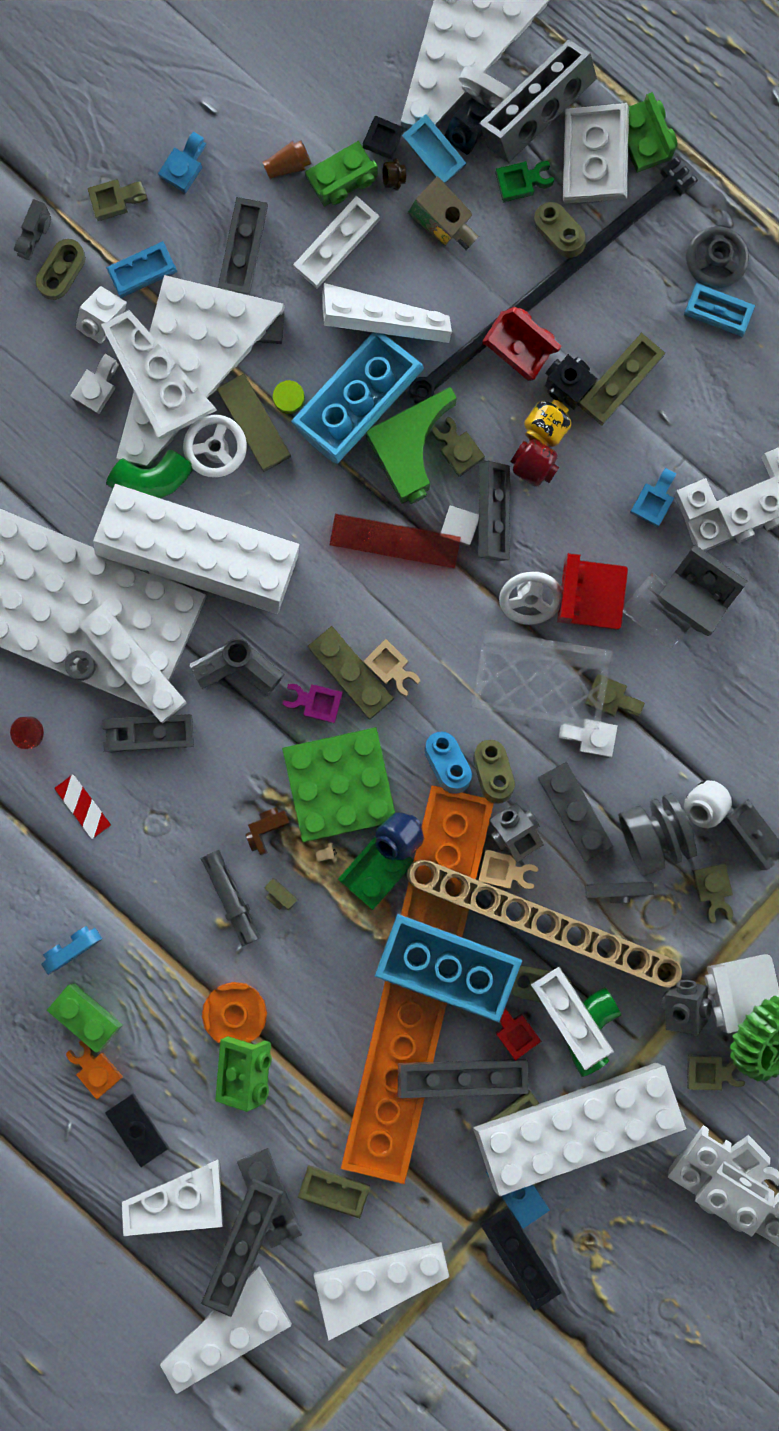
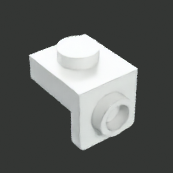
M100 286L80 306L76 329L98 343H103L106 339V334L101 324L122 314L125 311L127 302Z

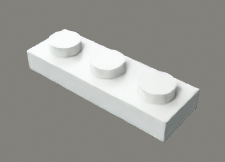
M356 196L293 264L294 269L318 289L380 221V216Z
M557 967L531 984L584 1070H587L614 1052L560 967Z

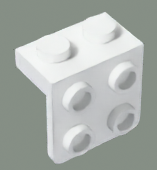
M762 954L707 966L708 975H705V983L708 986L709 995L713 994L715 1007L712 1008L716 1027H720L721 1031L725 1033L737 1032L739 1030L738 1024L744 1022L746 1019L745 1015H749L755 1005L759 1007L764 999L770 1000L773 996L779 997L778 982L770 955Z

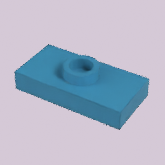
M163 241L106 267L120 298L162 280L164 275L170 276L177 273V269Z
M534 1185L501 1196L523 1229L550 1211Z

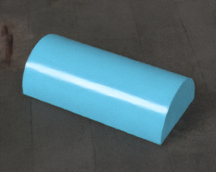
M372 332L293 418L291 423L315 449L332 462L338 464L424 370L423 364L385 334Z
M397 914L375 977L500 1023L522 959Z

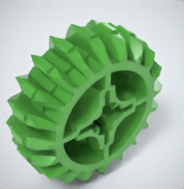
M773 996L770 1000L764 999L759 1007L755 1005L753 1011L749 1015H745L746 1019L743 1023L738 1024L739 1030L732 1036L735 1041L730 1045L732 1050L730 1058L734 1061L733 1064L738 1067L737 1069L751 1079L753 1078L757 1082L761 1080L768 1081L771 1077L776 1078L779 1075V997Z

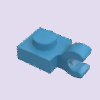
M193 131L186 142L183 152L174 147L158 172L159 177L186 194L203 168L201 163L196 160L206 146V143L203 142L204 138Z
M665 468L655 487L646 483L630 513L659 527L674 500V497L666 494L676 473Z

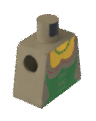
M438 176L415 199L408 211L412 218L443 245H446L454 238L467 250L479 237L466 224L473 215L472 212Z

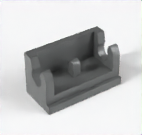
M747 799L727 814L723 821L759 869L768 870L779 859V839L749 799Z

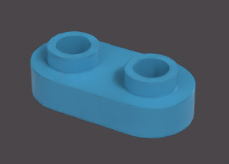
M436 732L430 735L426 741L424 752L440 786L449 793L456 794L465 791L470 784L472 771L456 739L446 732ZM443 743L447 748L439 749L437 744ZM457 770L461 773V776L455 777L450 772Z
M85 926L70 936L73 942L63 949L58 944L44 953L43 956L46 960L41 965L46 973L49 975L101 941L103 938L96 928L89 930Z

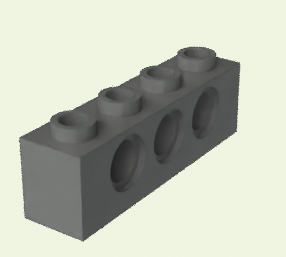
M569 39L479 123L488 149L508 163L597 79L591 53Z

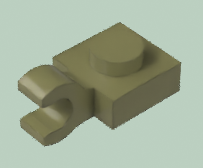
M118 179L87 188L97 221L128 213L127 203L136 204L148 200L141 181L121 187Z
M597 674L585 705L613 717L618 708L639 717L645 703L625 696L626 685Z

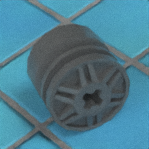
M672 793L662 797L663 807L657 799L650 801L651 817H648L640 805L618 814L621 830L630 854L643 876L665 868L663 853H667L675 864L682 862L681 852L687 859L697 856L692 825L686 812Z

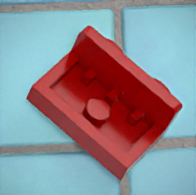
M513 307L499 314L482 343L527 381L535 380L550 354L559 352L562 346L555 340L554 335L550 331L539 327L532 321V317L527 311Z

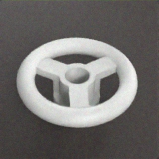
M208 415L195 421L187 430L183 441L184 456L192 463V469L203 476L213 478L223 477L234 472L243 462L247 450L246 437L241 427L232 419L222 415ZM217 424L212 437L208 438L205 443L193 445L194 437L198 431L205 426ZM227 428L232 431L237 441V451L233 459L229 455V446L224 439ZM214 443L221 445L220 450L217 452L210 450L211 445ZM205 454L210 462H222L225 466L220 468L206 467L196 459L195 455Z
M540 572L521 573L505 583L500 592L499 604L503 613L512 621L526 625L539 624L549 620L560 610L562 588L553 577ZM542 583L550 587L553 592L554 599L551 606L543 601ZM517 586L518 597L509 599L511 591ZM522 606L534 607L541 613L523 615L513 609Z

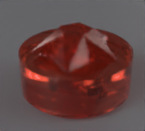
M20 717L13 722L10 736L18 748L30 749L37 747L42 742L44 730L41 722L35 717Z

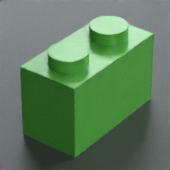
M75 983L67 985L46 1010L95 1053L103 1050L123 1026L122 1023Z

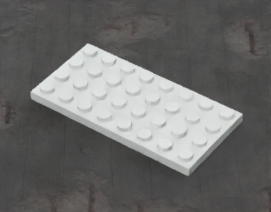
M0 509V648L69 676L65 670L67 656L77 650L85 651L95 660L96 670L92 677L81 682L150 710L78 624L104 604L170 682L205 602L206 594L152 573L147 574L131 566L95 555L94 548ZM76 658L74 660L76 666L72 665L73 672L78 670L83 674L87 671L85 666H89L88 660L82 661L80 658Z

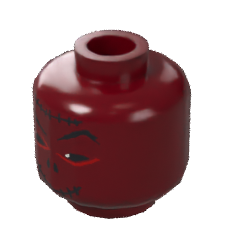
M532 439L528 443L523 441L510 461L514 464L513 473L534 487L541 485L544 480L550 483L560 468L555 464L558 457L557 452L537 439Z

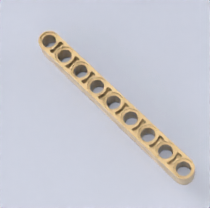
M417 860L408 868L407 878L412 886L653 984L668 988L675 986L681 979V966L672 958L434 862ZM422 865H426L431 870V878L425 884H420L415 879V871ZM455 877L461 882V891L456 896H450L446 892L445 885L450 878ZM481 890H487L491 894V903L486 908H480L476 904V895ZM512 902H517L521 907V915L516 920H510L506 914V909ZM547 914L551 919V927L546 932H540L536 925L537 919L541 915ZM576 926L581 931V938L579 942L571 945L567 940V932L570 928ZM602 939H608L611 944V950L606 956L601 957L597 952V945ZM637 951L640 954L641 960L637 967L631 969L627 963V958L631 952ZM667 963L670 967V975L665 980H660L657 970L661 964Z

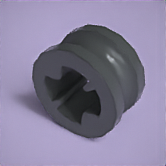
M77 650L67 656L65 670L70 677L84 681L93 676L96 670V663L90 654ZM76 658H80L82 661L88 660L89 666H85L87 671L83 674L78 670L73 672L72 665L76 666L74 663Z

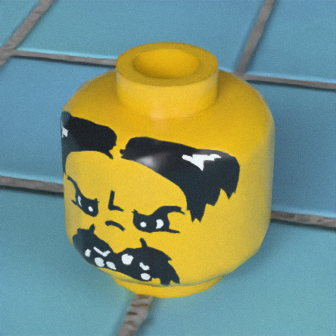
M555 399L552 402H538L524 421V426L527 430L525 433L526 437L529 440L537 439L550 447L557 446L571 427V420L567 415L569 409Z

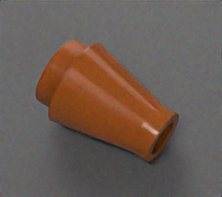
M292 140L269 159L263 161L264 168L270 179L304 171L306 166L312 164L302 140L296 143Z

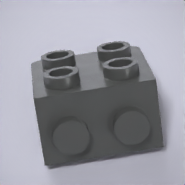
M694 545L675 570L657 599L667 611L685 620L694 630L710 636L728 607L748 581L700 547Z

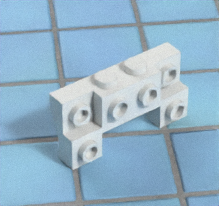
M779 447L764 453L761 457L770 479L716 501L706 478L676 490L674 496L685 519L693 545H697L706 551L735 538L737 543L755 536L754 530L765 526L767 531L779 526Z
M703 1125L687 1148L677 1156L669 1167L668 1178L695 1194V1202L705 1212L721 1217L736 1231H743L751 1237L756 1232L779 1247V1192L774 1198L773 1190L725 1162L731 1153L732 1143L725 1140L723 1144H720L708 1136L709 1129Z

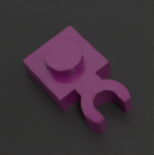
M288 684L287 689L296 691L298 698L294 702L284 700L283 705L285 707L296 709L303 706L305 707L303 716L335 724L343 692L311 684L310 691L307 693L297 684Z

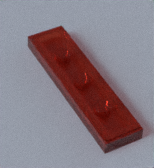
M335 513L330 545L455 569L461 536Z

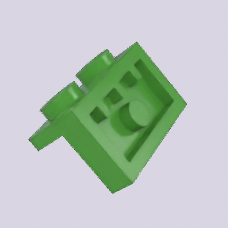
M653 92L646 94L644 101L629 106L628 153L637 173L672 160L678 145L673 129H668L664 120L666 118L664 106L660 100L656 101Z
M358 140L306 170L305 177L325 207L331 203L332 205L339 204L348 197V193L358 187L359 189H365L374 183L375 178L378 177V166L374 160H370Z
M229 1036L220 1039L216 1102L245 1112L265 1104L269 1094L268 1074L272 1061L270 1054L271 1042L264 1040L254 1045Z

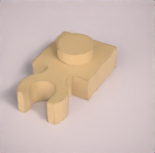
M387 639L363 661L385 685L393 679L396 682L398 692L405 697L409 693L403 688L402 683L404 680L412 679L417 685L420 683V678L417 674L411 671L406 672L403 669L409 661Z
M485 850L478 881L510 889L512 880H516L521 887L533 889L534 884L525 882L523 875L528 870L538 872V867L532 864L517 867L516 861L511 855Z

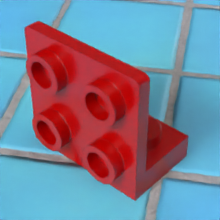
M568 553L564 559L561 584L562 602L558 611L557 622L619 630L622 626L628 568L621 565L580 561L581 555Z

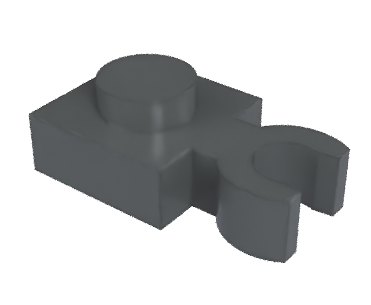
M33 199L21 226L23 231L16 241L14 251L18 252L17 256L26 260H30L35 243L39 242L41 235L46 234L49 230L51 216L45 203Z

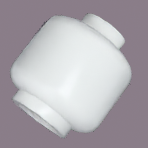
M707 780L700 782L686 796L684 811L694 825L700 828H712L717 826L729 813L732 806L731 796L723 785L715 781Z

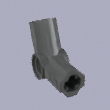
M238 638L228 641L225 646L189 664L202 690L238 672L268 696L285 675L254 650L247 641ZM236 647H243L247 650L245 660L239 663L231 661V651Z

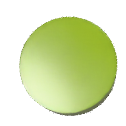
M292 380L280 382L273 391V401L276 408L285 414L298 412L305 402L303 388Z

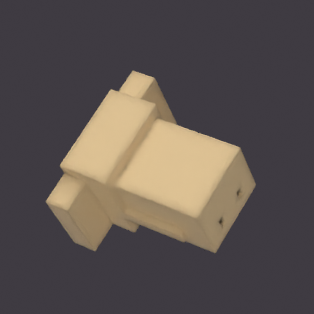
M328 843L329 848L315 852L317 861L332 859L333 862L337 861V852L333 847V843Z

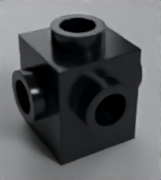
M568 354L562 362L556 359L548 368L545 374L549 377L545 387L548 388L547 393L552 399L558 400L561 403L565 402L575 410L579 402L593 388L598 378L589 372L590 367L578 357L573 359Z

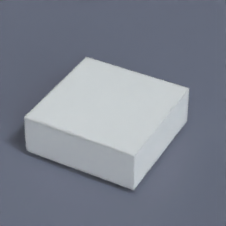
M450 505L440 537L470 547L479 520V514Z

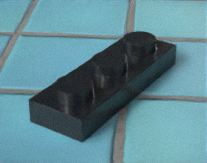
M508 1206L480 1223L534 1311L562 1293Z

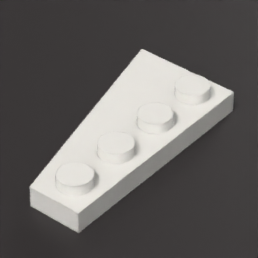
M439 1242L315 1272L314 1279L328 1341L449 1278L442 1243Z
M260 1266L248 1277L232 1317L213 1310L161 1362L160 1366L176 1394L291 1327V1321Z

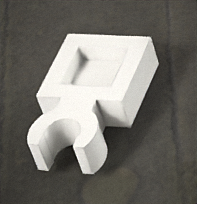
M749 1135L731 1147V1153L725 1162L746 1175L753 1177V1179L766 1187H769L764 1182L766 1179L772 1180L779 1186V1171L773 1167H767L770 1165V1157Z

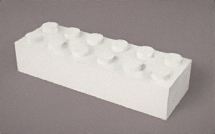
M117 484L113 488L93 540L94 551L97 556L143 571L146 570L149 573L278 614L299 552L298 543Z
M653 1063L505 1117L475 1126L473 1129L493 1190L499 1196L683 1131L686 1127L665 1066Z

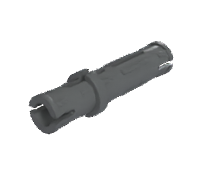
M220 850L202 857L201 861L227 913L225 917L227 921H231L242 947L261 938L249 914L250 907L248 904H244L234 880L225 865Z

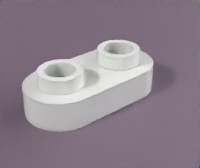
M464 66L459 77V81L463 84L462 89L473 96H483L489 100V106L494 109L514 91L481 70L471 66Z

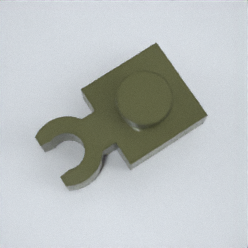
M447 417L445 422L449 426L450 431L443 434L435 426L432 428V433L436 440L445 442L446 446L440 452L458 477H460L484 460L485 456L467 431L458 436L455 421L451 417Z
M726 863L692 870L699 902L709 901L710 904L706 912L708 921L710 923L716 922L714 914L718 908H722L725 911L726 919H732L733 910L724 900V897L733 895Z
M688 1055V1089L722 1091V1081H727L735 1087L744 1086L745 1081L733 1079L732 1072L738 1068L733 1064L734 1061L729 1062L726 1066H722L721 1056Z

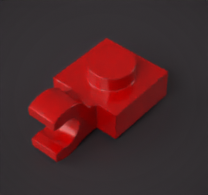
M504 1009L500 1024L503 1027L495 1033L516 1061L542 1041L522 1014L513 1019L507 1009Z

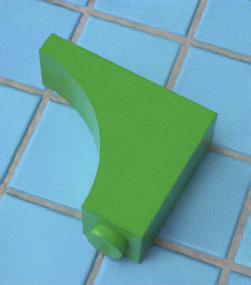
M451 387L370 428L366 432V439L401 504L407 501L410 504L416 503L427 496L426 491L430 490V482L423 463V448L428 433L435 422L445 412L456 406L457 397Z

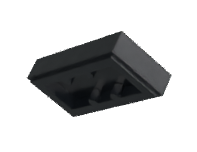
M134 1093L105 1112L140 1167H143L169 1149V1146Z

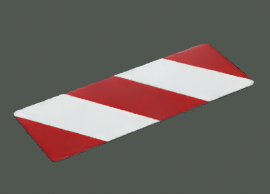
M73 774L54 788L91 839L111 825Z

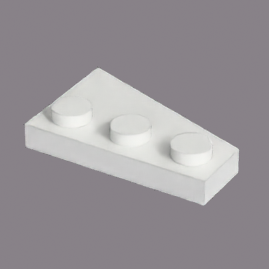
M219 1160L123 1201V1236L224 1227Z

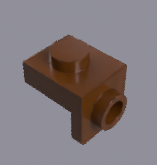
M277 807L260 813L261 820L248 824L251 832L245 835L252 852L258 850L260 855L267 854L268 852L261 835L290 824L286 811L278 812Z

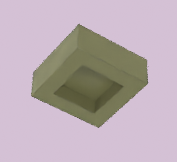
M272 878L264 887L269 892L266 898L279 910L283 906L290 910L298 901L275 878Z

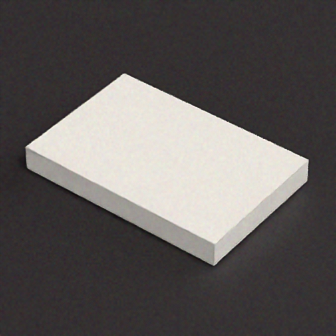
M627 103L565 109L563 201L565 204L627 199L629 106Z

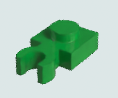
M526 161L496 168L495 174L503 203L533 196V186L543 189L551 187L554 183V178L549 177L545 179L539 174L542 171L549 170V161H541L536 164L534 169L530 170Z

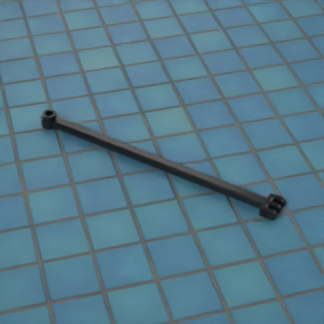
M675 157L662 168L660 172L664 177L662 181L588 241L581 254L564 261L508 309L517 307L529 312L675 190L682 196L698 179L693 175L683 182L681 179L690 170L684 166L675 173L673 170L681 163V160ZM496 319L427 377L416 378L410 384V398L413 397L414 402L418 404L434 396V391L487 347L482 341ZM424 388L428 394L425 397L416 396V390Z

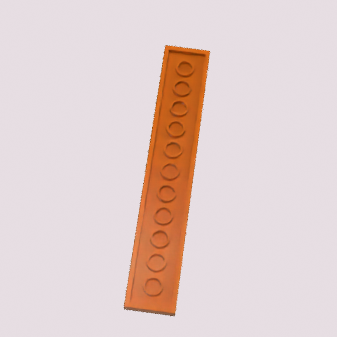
M431 785L422 823L424 840L422 845L416 849L413 862L417 860L431 861L476 879L494 803L484 797L463 792L449 793L442 787ZM426 865L419 866L415 871V879L420 884L427 883L431 878V870ZM454 877L446 882L445 889L447 894L450 896L459 894L461 891L459 879ZM408 882L401 915L463 937L469 909L417 889ZM385 981L341 1169L405 1184L425 1097H398V1063L434 1061L447 1003Z

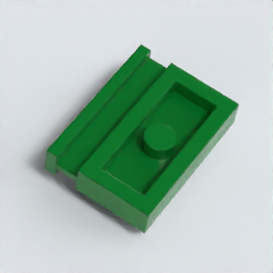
M374 837L338 880L374 910L408 871L409 866L414 860L410 856L403 861L385 858L378 851L376 837Z

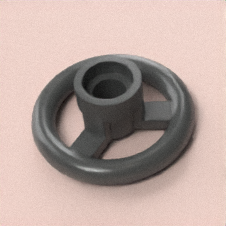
M714 226L700 231L692 238L687 248L686 261L690 273L698 282L712 288H723L734 284L744 275L749 262V253L746 243L739 234L726 227ZM714 236V240L707 249L706 257L696 261V251L700 243ZM724 237L731 240L737 247L739 264L731 260L734 249L732 244L724 239ZM714 252H720L723 258H716ZM709 266H722L731 275L725 278H712L705 275L701 270Z

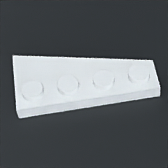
M326 283L323 285L324 326L450 342L452 329L448 315Z
M130 310L101 324L160 440L217 411Z

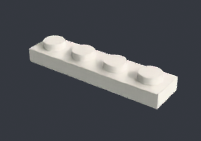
M104 604L78 624L162 724L187 703Z

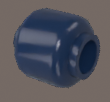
M396 812L377 828L375 834L378 851L389 860H405L422 845L424 840L420 821L415 816L403 812Z

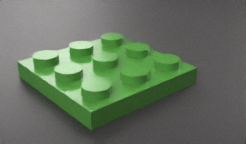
M377 727L282 748L302 842L380 826L395 813Z

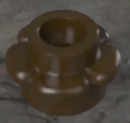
M394 158L393 162H384L382 179L385 188H393L395 191H398L401 184H405L407 175L405 165H400L399 160Z

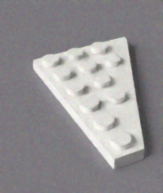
M434 0L401 118V126L411 128L427 114L436 127H438L445 115H448L455 108V104L466 93L462 89L463 84L459 81L464 66H471L486 73L487 69L501 57L505 49L527 29L534 17L546 8L550 0Z
M164 275L149 333L203 395L208 398L220 387L219 384L233 368L235 369L251 351L256 341H259L265 335L266 330L280 314H283L285 306L283 303ZM135 391L133 392L116 458L118 460L124 458L132 464L149 468L159 457V453L174 440L173 437L178 431L160 440Z

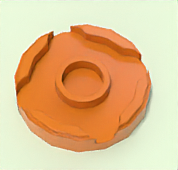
M230 982L220 985L210 993L203 1005L202 1019L207 1033L219 1044L220 1039L227 1036L251 1043L259 1037L264 1029L268 1012L265 1000L258 990L247 983Z

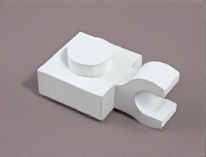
M105 354L99 362L95 374L88 369L85 371L70 395L72 399L100 414L115 390L114 385L110 384L109 380L118 369L119 364L115 359Z
M586 719L584 720L583 728L567 724L561 725L558 738L580 742L579 752L610 758L613 754L618 725Z

